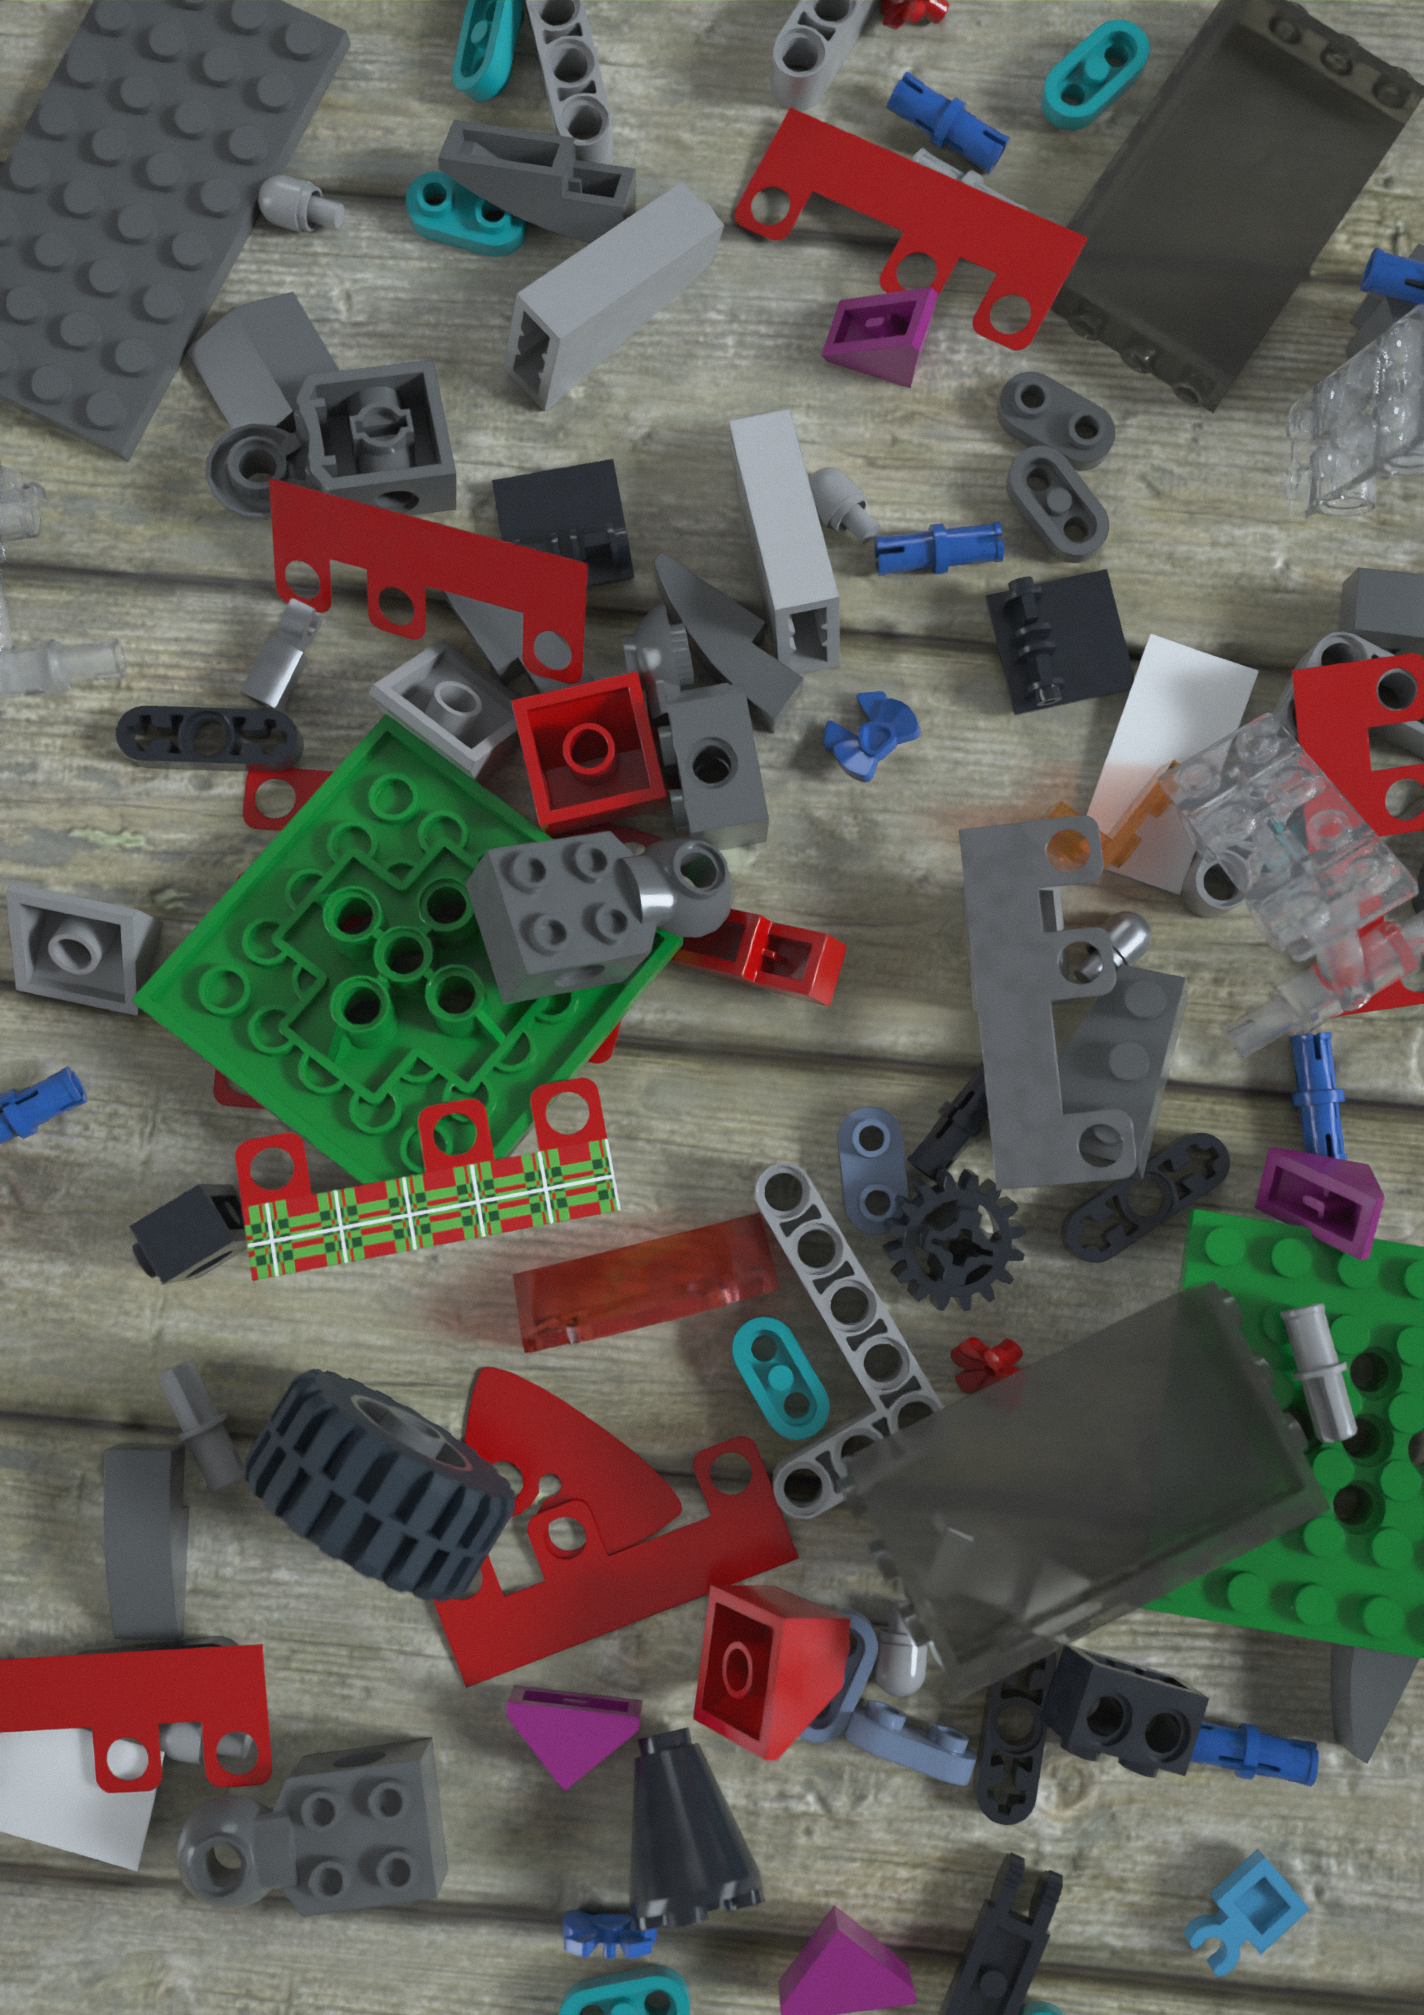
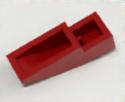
M730 909L728 918L716 931L702 937H683V945L668 963L761 990L830 1007L847 946L826 933L776 923L762 915Z

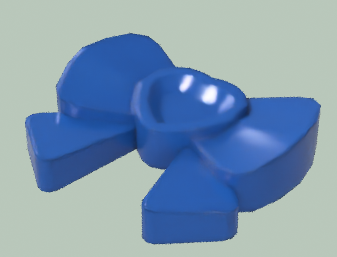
M882 691L859 693L857 695L859 705L870 720V722H865L860 726L858 736L833 721L826 723L823 742L826 751L834 752L842 770L851 778L863 783L871 781L878 762L883 760L888 753L892 752L898 744L915 740L921 733L917 718L910 707L902 701L892 698L887 699L886 694Z
M574 1909L566 1911L564 1914V1950L583 1958L589 1957L600 1943L603 1944L604 1958L616 1957V1944H619L625 1958L633 1959L650 1954L652 1952V1945L657 1939V1928L637 1931L635 1919L632 1916L629 1917L623 1914L590 1915Z

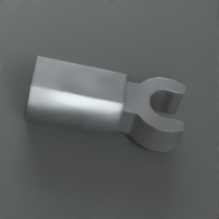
M293 598L290 600L282 615L275 638L267 636L240 691L246 698L267 709L283 712L308 661L304 652L315 638L323 620L322 617L315 615V608Z

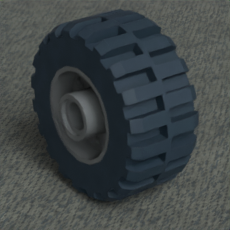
M312 1369L294 1378L245 1458V1479L249 1482V1489L255 1497L264 1501V1507L274 1517H279L288 1524L287 1528L302 1539L306 1538L311 1541L324 1554L334 1560L337 1558L351 1566L353 1571L368 1579L374 1578L383 1582L390 1589L400 1593L407 1591L416 1598L428 1601L432 1598L438 1602L448 1601L466 1592L515 1511L514 1490L511 1489V1484L505 1477L498 1474V1470L490 1462L478 1456V1452L466 1443L457 1440L444 1428L421 1416L420 1413L394 1401L392 1397L378 1390H372L352 1378L346 1379L338 1373L328 1370L323 1372L320 1369Z

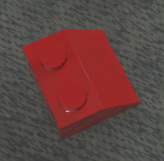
M638 671L511 700L539 825L548 836L669 808Z
M710 1585L693 1719L765 1761L778 1760L842 1689L845 1662L850 1650L849 1630L851 1618L777 1586Z

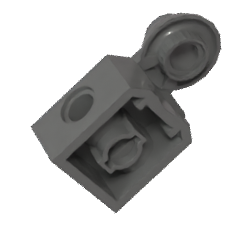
M434 359L306 375L296 397L297 406L294 411L297 434L291 435L289 432L269 424H247L231 429L218 439L206 461V479L213 496L226 509L247 519H271L269 480L262 483L248 481L252 475L259 473L269 474L273 476L271 477L272 479L410 516L456 510V469Z
M663 603L651 610L641 620L634 634L624 635L621 638L628 673L638 671L641 688L645 693L650 724L658 728L666 779L679 777L680 788L669 790L677 838H691L696 841H704L713 845L719 851L765 843L767 841L769 815L743 683L733 685L723 683L681 691L680 686L694 683L684 623L669 626L665 604ZM708 770H716L726 776L723 781L715 784L705 783L697 777Z
M610 831L489 849L465 883L503 1005L623 982L651 952L656 927L679 937H702L716 931L728 918L734 897L732 878L727 862L722 853L713 845L691 838H667L649 845L641 855L635 856ZM683 876L693 882L694 886L690 885Z
M432 1737L304 1755L287 1777L277 1802L272 1808H268L266 1805L244 1795L225 1794L205 1801L187 1817L178 1836L176 1863L183 1884L196 1899L213 1908L239 1909L260 1901L272 1889L281 1888L302 1917L437 1898L448 1873V1863ZM226 1845L234 1849L239 1855L241 1867L235 1869L223 1866L216 1858L214 1846Z

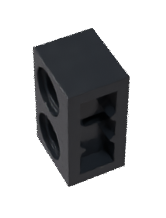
M1064 1644L1041 1721L1062 1738L1060 1743L1062 1749L1082 1759L1098 1762L1101 1753L1117 1757L1118 1763L1121 1766L1146 1777L1156 1778L1159 1769L1186 1776L1209 1698L1177 1676ZM1100 1698L1099 1705L1095 1712L1087 1717L1088 1710L1092 1703ZM1156 1716L1154 1725L1145 1732L1150 1720Z

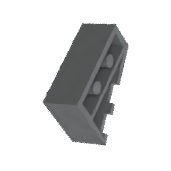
M1120 964L1116 970V984L1108 994L1098 997L1058 1058V1073L1063 1114L1118 1109L1130 1116L1133 1124L1137 1165L1135 1171L1129 1177L1142 1180L1188 1000L1185 977ZM1095 1124L1088 1127L1079 1139V1152L1082 1158L1094 1167L1103 1168L1114 1164L1121 1156L1123 1150V1143L1119 1133L1111 1126L1105 1124Z

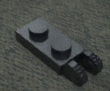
M1012 1852L1010 1854L1007 1853L993 1882L990 1900L987 1898L984 1900L938 2015L1019 2014L1050 1938L1048 1927L1055 1912L1056 1904L1059 1902L1063 1887V1875L1050 1869L1049 1871H1044L1037 1882L1027 1917L1010 1909L1017 1889L1020 1887L1024 1877L1025 1858Z

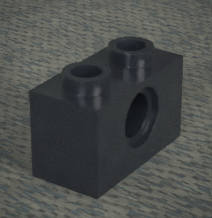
M198 1184L129 1226L138 1241L132 1245L136 1260L149 1277L154 1279L158 1276L162 1285L198 1279L248 1249L241 1199L232 1184Z

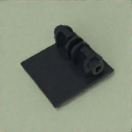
M613 459L492 480L502 541L588 563L587 587L635 579Z
M1107 569L1034 585L1032 577H1021L1008 583V591L986 595L985 598L1014 716L1131 690L1134 675Z

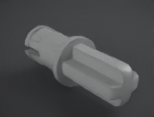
M1316 1303L1280 1312L1281 1319L1284 1320L1298 1370L1291 1373L1292 1378L1295 1381L1301 1380L1317 1439L1320 1442L1330 1443L1349 1439L1356 1434L1357 1427L1341 1371L1347 1369V1364L1345 1361H1338L1324 1311V1303Z
M184 1361L164 1371L159 1376V1382L183 1431L177 1437L179 1441H187L205 1478L209 1492L223 1488L245 1475V1466L223 1422L228 1418L226 1411L218 1413L196 1364L192 1361Z

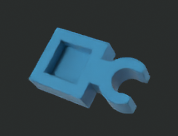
M1257 1848L1210 1892V1895L1221 1910L1214 1916L1201 1915L1194 1918L1187 1925L1183 1934L1194 1950L1200 1947L1208 1938L1220 1939L1219 1949L1207 1959V1962L1213 1972L1218 1977H1221L1234 1969L1239 1960V1947L1247 1940L1262 1954L1307 1913L1310 1908Z

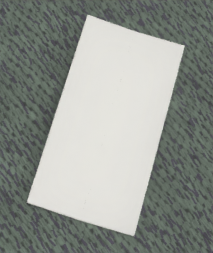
M1150 634L1087 812V816L1092 817L1099 825L1103 869L1180 895L1184 878L1190 868L1259 672L1258 670ZM1080 834L1072 858L1087 862L1090 855V847L1086 838Z
M75 1728L0 1733V1832L138 1871L157 1788L147 1792L107 1793L103 1791L96 1782L92 1731ZM118 1739L108 1750L107 1763L111 1772L116 1777L122 1780H134L145 1772L148 1765V1754L144 1746ZM161 1751V1765L163 1763L164 1751Z

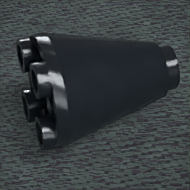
M689 1727L638 1739L641 1757L635 1758L629 1902L631 1915L635 1919L637 1931L653 1929L668 1925L669 1929L682 1927L708 1919V1911L726 1907V1911H731L764 1902L765 1896L759 1867L699 1742L692 1744Z

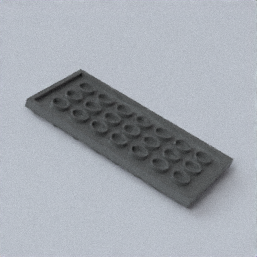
M282 0L93 1L0 171V401L129 462L261 214L258 204L260 187L268 178L282 175L351 45L346 30Z

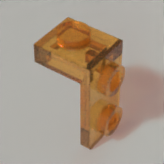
M1173 759L1158 768L1107 836L1100 831L1103 870L1107 869L1110 864L1114 865L1117 869L1120 868L1140 844L1142 838L1135 831L1150 813L1155 818H1158L1178 795L1181 788L1173 782L1184 767ZM1060 801L1049 807L1040 820L1078 816L1079 814ZM1063 830L1051 837L1046 848L1058 859L1069 865H1073L1076 860L1085 865L1090 855L1088 841L1082 834L1074 830Z

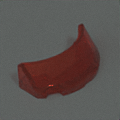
M760 1212L513 1274L520 1333L525 1354L565 1344L572 1345L672 1321L727 1306L736 1301L780 1290Z

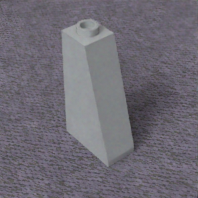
M681 181L517 293L503 369L544 412L556 404L712 264L724 228V224L717 218L712 207L707 202L700 200Z
M785 409L770 413L759 412L746 418L728 421L732 463L774 658L797 674L840 666L839 594L791 410Z

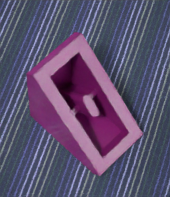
M931 287L840 300L821 357L829 363L911 388L930 331L938 293Z
M1275 1147L1268 1150L1254 1208L1286 1224L1308 1227L1311 1229L1312 1237L1361 1261L1369 1259L1385 1196L1369 1164Z
M514 1685L507 1701L506 1716L565 1792L639 1731L643 1700Z
M835 1905L778 1981L781 2015H839L916 2004L915 1990L908 1963Z

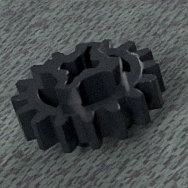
M942 1168L937 1171V1185L930 1187L919 1177L913 1180L918 1194L913 1200L901 1195L896 1196L894 1201L903 1211L900 1219H885L884 1226L890 1233L897 1236V1239L887 1242L882 1247L883 1252L890 1260H898L890 1271L900 1284L909 1282L907 1291L915 1300L920 1302L929 1294L930 1302L937 1310L944 1311L950 1297H954L962 1310L968 1311L971 1309L972 1294L979 1292L987 1301L991 1302L995 1299L991 1284L996 1279L1007 1284L1013 1282L1014 1278L1005 1269L1008 1261L1024 1260L1025 1254L1012 1244V1239L1025 1235L1026 1228L1017 1220L1009 1219L1019 1208L1008 1196L999 1198L1001 1190H996V1183L990 1178L986 1179L979 1186V1176L973 1171L964 1168L958 1182H955L953 1176L946 1169ZM942 1204V1206L938 1207L937 1209H935L934 1211H932L931 1213H929V1212H930L931 1210H933L935 1207H937V1206H939V1205ZM979 1205L983 1206L988 1213L993 1233H988L980 1227L983 1214L978 1211ZM960 1230L970 1239L962 1238L961 1241H951L948 1249L939 1241H945L946 1238H957ZM915 1246L921 1247L925 1252H929L927 1265L930 1267L929 1274L921 1269L916 1258Z

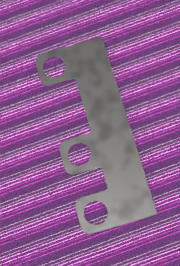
M1078 815L959 829L996 1190L1127 1178L1133 1174L1137 1165L1133 1124L1130 1116L1118 1109L1063 1114L1051 1001L1102 996L1112 991L1116 984L1112 939L1106 930L1099 927L1043 933L1039 898L1040 888L1091 883L1101 876L1104 865L1099 825L1090 816ZM1063 830L1079 832L1086 838L1090 847V855L1086 864L1073 872L1057 870L1050 864L1046 854L1047 844L1051 837ZM1075 942H1086L1093 945L1102 957L1100 974L1095 980L1087 984L1079 985L1069 982L1063 977L1059 969L1061 952L1065 947ZM1105 1124L1111 1126L1121 1136L1123 1143L1121 1156L1114 1164L1108 1167L1099 1168L1088 1164L1079 1152L1080 1136L1092 1125Z

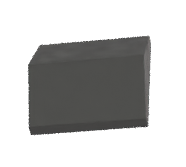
M294 292L233 307L187 350L232 429L247 424H269L290 434L297 431L294 411L297 406L296 397L306 375L340 371Z

